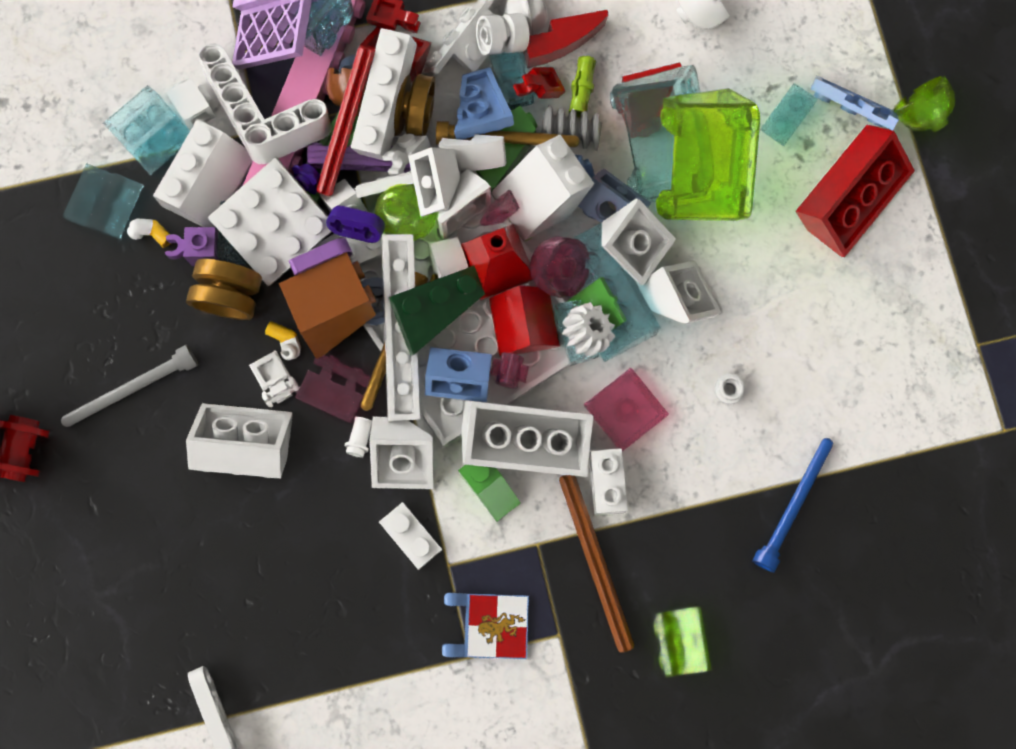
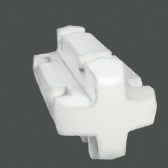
M288 377L289 381L287 382L283 380L270 387V391L267 393L266 391L262 392V398L268 407H273L275 402L279 404L288 399L294 391L296 393L300 391L293 377Z

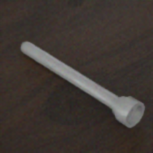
M187 344L176 349V353L172 355L171 360L64 415L61 418L62 425L70 427L176 370L182 371L185 369L189 371L197 367L199 364L193 351Z

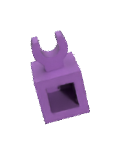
M185 227L184 239L175 234L166 236V240L169 243L178 244L176 250L165 251V255L170 259L176 260L184 257L191 266H195L198 259L222 261V236L215 227Z

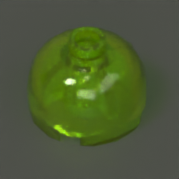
M938 76L914 89L915 93L909 97L908 102L905 96L892 109L907 128L920 132L931 128L933 132H936L949 122L947 117L953 112L956 104L955 92L945 76Z
M396 184L381 192L374 213L384 221L385 229L383 233L385 235L413 234V241L424 238L430 233L435 225L437 212L427 216L420 215L414 184Z

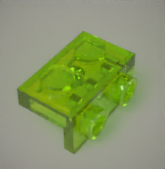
M701 607L656 613L654 633L660 640L659 663L661 669L665 670V676L673 677L682 674L710 671L711 664Z

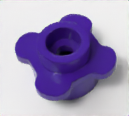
M309 164L294 165L292 167L293 177L306 191L315 195L317 193L316 185L320 178L318 171Z

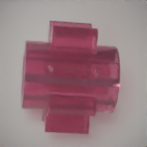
M502 353L500 360L494 358L490 373L492 376H496L495 384L517 389L519 382L526 383L529 366L523 365L524 357L513 353Z

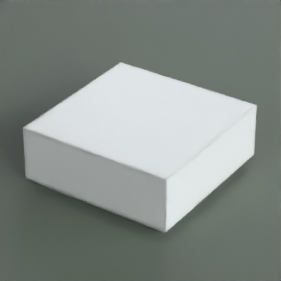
M276 350L249 365L262 390L266 392L270 390V387L283 380L287 381L289 380L288 377H291Z

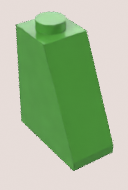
M520 105L511 111L514 125L500 130L536 133L538 126L530 112L525 113ZM505 143L507 161L505 166L476 171L479 177L491 186V192L519 164L531 145Z

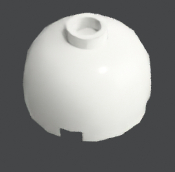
M678 0L680 7L676 9L677 13L685 24L690 21L696 28H714L730 17L721 0Z

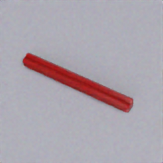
M365 47L357 49L316 190L322 195L331 196L333 194L373 61L374 51Z

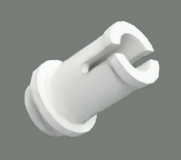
M355 417L349 442H346L344 446L347 447V454L363 458L364 454L369 451L367 443L371 432L372 420Z

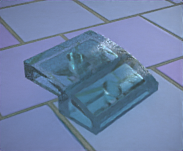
M86 163L63 214V219L120 239L141 193L143 184L117 173L111 174Z

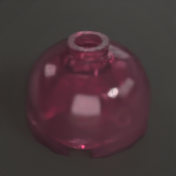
M554 236L541 242L535 248L530 262V273L536 286L546 294L557 298L576 295L583 288L589 275V269L585 267L586 259H590L585 244L578 239Z

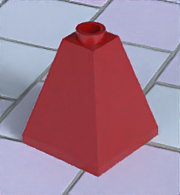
M514 224L461 244L468 267L475 266L482 289H484L485 295L480 298V301L536 280Z

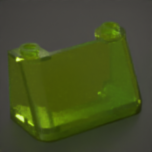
M729 88L665 97L663 99L660 119L663 127L674 135L671 189L662 190L656 199L658 214L666 220L739 221L748 219L753 208L760 131V112L757 105Z

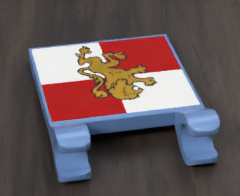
M446 593L444 595L445 605L466 606L465 643L443 644V656L527 659L529 596Z

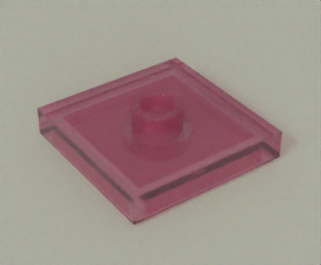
M629 368L583 405L589 414L593 415V419L617 449L622 448V452L669 415L632 368Z

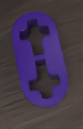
M335 206L326 219V225L333 233L368 243L378 242L386 226L382 218L376 214L345 206Z

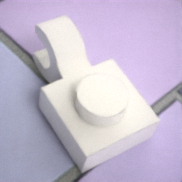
M405 134L399 137L397 143L383 155L384 161H392V167L388 170V173L401 174L409 163L408 156L430 148L428 136Z

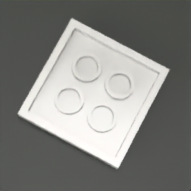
M276 157L207 217L252 269L262 276V280L267 286H271L291 268L289 260L313 249L332 232L326 225L327 214Z

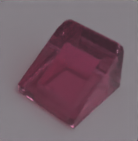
M507 190L488 207L480 220L481 226L502 224L518 211L520 207L511 190Z

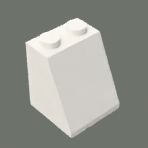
M558 135L537 145L491 193L525 241L570 218L595 183L563 137Z

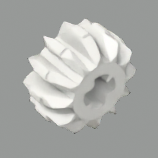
M591 302L571 309L568 316L562 322L566 327L562 335L569 337L567 346L574 345L576 354L584 353L587 357L605 351L610 346L609 343L615 338V335L611 332L615 325L608 320L610 314H603L601 305L593 306Z

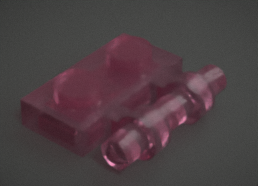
M324 355L318 359L315 357L314 364L323 369L320 375L308 370L295 398L352 424L364 396L354 390L358 384L367 388L371 376L364 374V370L356 366L351 368L340 363L339 358L332 355L329 357ZM335 373L346 378L345 386L331 381V376Z

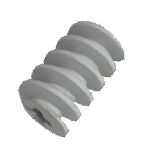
M548 105L543 116L541 133L575 135L582 141L583 149H587L590 142H593L595 151H598L602 122H600L599 113H594L592 119L589 120L587 111H583L578 119L575 109H571L569 115L565 117L564 108L562 107L554 115L552 106Z

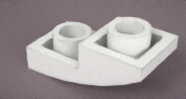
M475 134L472 140L442 138L439 143V148L455 149L459 171H466L467 169L471 171L503 167L507 163L505 142L502 136Z
M458 237L428 243L433 271L438 274V278L468 268Z

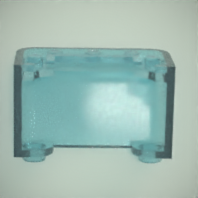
M682 66L616 84L610 92V103L612 109H617L620 115L624 114L634 164L632 175L627 179V186L649 202L705 196L713 179V163L695 66Z

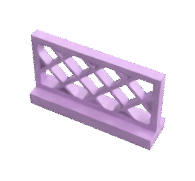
M234 0L233 8L241 11L232 61L234 67L240 70L303 56L311 3L319 0ZM290 24V26H289V28L287 29L286 33H284L285 29H286L287 26ZM294 38L293 47L291 48L290 43ZM278 40H279V43H278L277 47H276L275 50H274L273 48H274V46L276 45V43H277Z

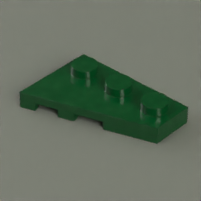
M471 266L388 297L410 356L416 354L484 296L485 292L482 289L475 266Z

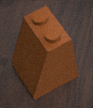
M347 252L279 283L299 332L316 359L324 356L376 315L371 305L377 302L369 285L363 287L360 280L365 278V275L358 260L352 263Z

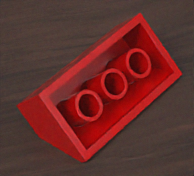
M866 125L795 211L807 231L841 257L845 258L915 171L895 131Z

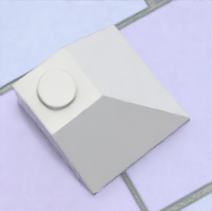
M469 169L462 174L460 173L461 179L449 208L439 211L438 225L440 237L443 240L449 238L491 205V186Z
M696 261L664 266L652 273L643 286L637 283L641 291V297L650 311L687 324L721 314Z
M373 417L369 439L372 488L433 489V437L408 420L388 421V417Z

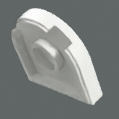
M411 170L406 173L403 171L401 174H391L380 177L376 181L361 183L355 188L357 198L414 184Z

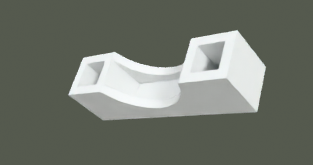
M383 28L380 30L351 148L359 155L383 160L384 153L391 149L395 134L394 114L398 94L405 77L410 74L417 48L416 42L409 34Z

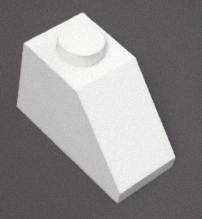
M431 147L408 156L420 215L427 216L448 209L461 179L455 149Z

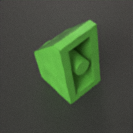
M464 465L458 470L459 475L496 522L521 504L497 468Z

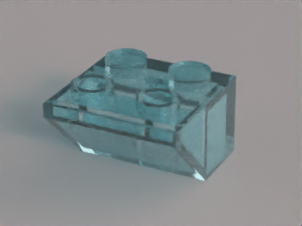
M319 0L312 2L304 47L319 56L322 55L325 49H330L336 41L340 28L348 25L353 17L354 12L351 0Z
M148 85L103 122L104 126L149 175H152L180 150L190 132L162 97Z

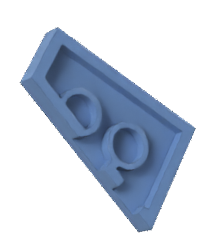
M490 67L462 75L459 95L460 107L457 110L458 122L455 125L454 131L456 139L463 140L474 137L475 134L481 135L492 131H500L514 125L513 115Z
M817 75L811 85V90L815 91L814 96L827 103L833 100L841 104L840 108L853 115L858 113L868 118L867 121L879 127L884 126L893 131L899 120L896 111Z

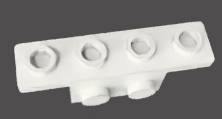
M478 0L473 7H468L459 18L461 23L458 27L450 30L442 40L444 45L441 49L433 52L426 60L425 64L427 67L422 72L424 75L436 76L451 56L469 73L479 68L488 55H483L479 50L476 40V25L481 16L494 15L488 9L494 0Z

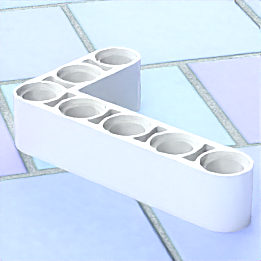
M211 43L200 49L198 56L206 78L255 163L267 164L275 157L279 159L324 139L330 134L332 126L326 104L323 101L311 99L264 119L224 48L217 43Z

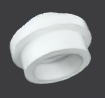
M725 374L715 384V394L725 404H735L745 395L744 381L735 374ZM725 385H732L735 389L734 394H727L724 389Z

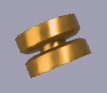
M410 74L405 77L395 107L394 136H399L404 126L406 134L427 136L434 108L435 77L418 74L413 81L412 87Z
M198 259L195 263L192 277L199 284L189 288L186 303L197 310L220 317L238 320L252 319L256 303L249 295L259 292L262 276L254 270L234 263L214 259Z

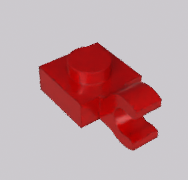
M373 0L366 17L368 24L395 31L397 25H400L409 32L417 33L421 22L418 21L419 15L414 12L405 11L404 2L400 0Z
M533 67L527 74L522 76L523 83L513 85L519 97L535 92L539 99L559 98L566 92L554 67Z

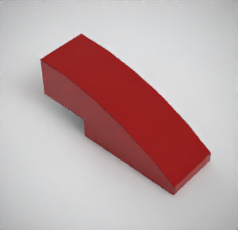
M608 10L553 19L550 21L548 32L529 35V44L524 51L527 69L562 58L581 47L605 26L609 16Z

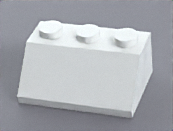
M197 119L153 196L162 207L202 227H215L207 217L237 192L253 160L246 148L223 131Z
M202 403L186 439L188 469L281 479L288 456L292 412Z

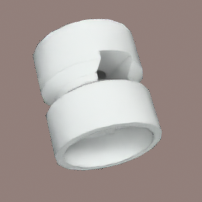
M522 13L504 14L502 17L500 15L481 16L476 25V40L480 52L483 55L501 54L503 52H524L529 44V26L526 17Z

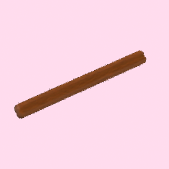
M563 475L559 478V482L615 644L620 653L630 651L635 645L576 476Z

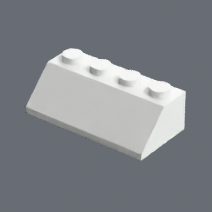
M465 400L461 431L463 464L587 477L593 415Z

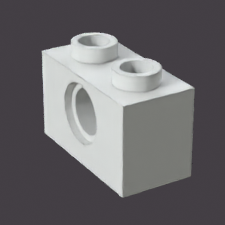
M622 448L590 451L589 470L594 516L626 513L628 507Z

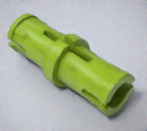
M580 56L578 58L575 80L571 84L573 92L569 113L571 109H575L578 118H580L583 111L588 110L590 94L594 91V84L592 82L596 60L590 56Z

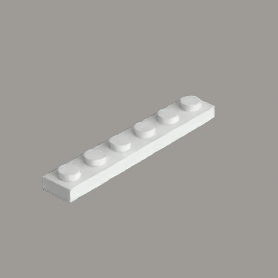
M413 234L382 235L388 421L420 420L418 352L410 356L388 297L415 288Z

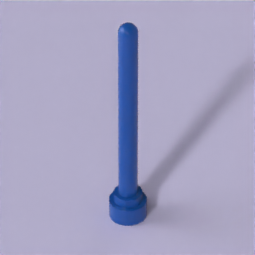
M824 438L821 441L767 546L763 545L761 550L758 549L752 559L759 567L773 573L776 571L780 563L778 559L780 553L778 551L833 447V441L830 438Z

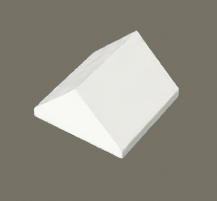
M640 199L633 200L602 222V247L642 286L676 240Z

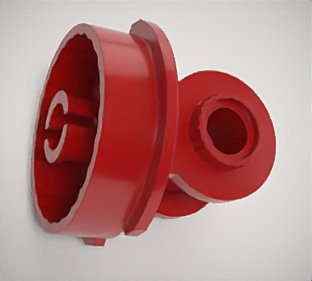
M14 415L9 416L8 422L0 420V428L5 429L0 448L1 478L25 482L26 475L39 477V470L29 468L32 455L28 453L30 448L34 449L37 436L49 437L50 431L39 429L40 421Z

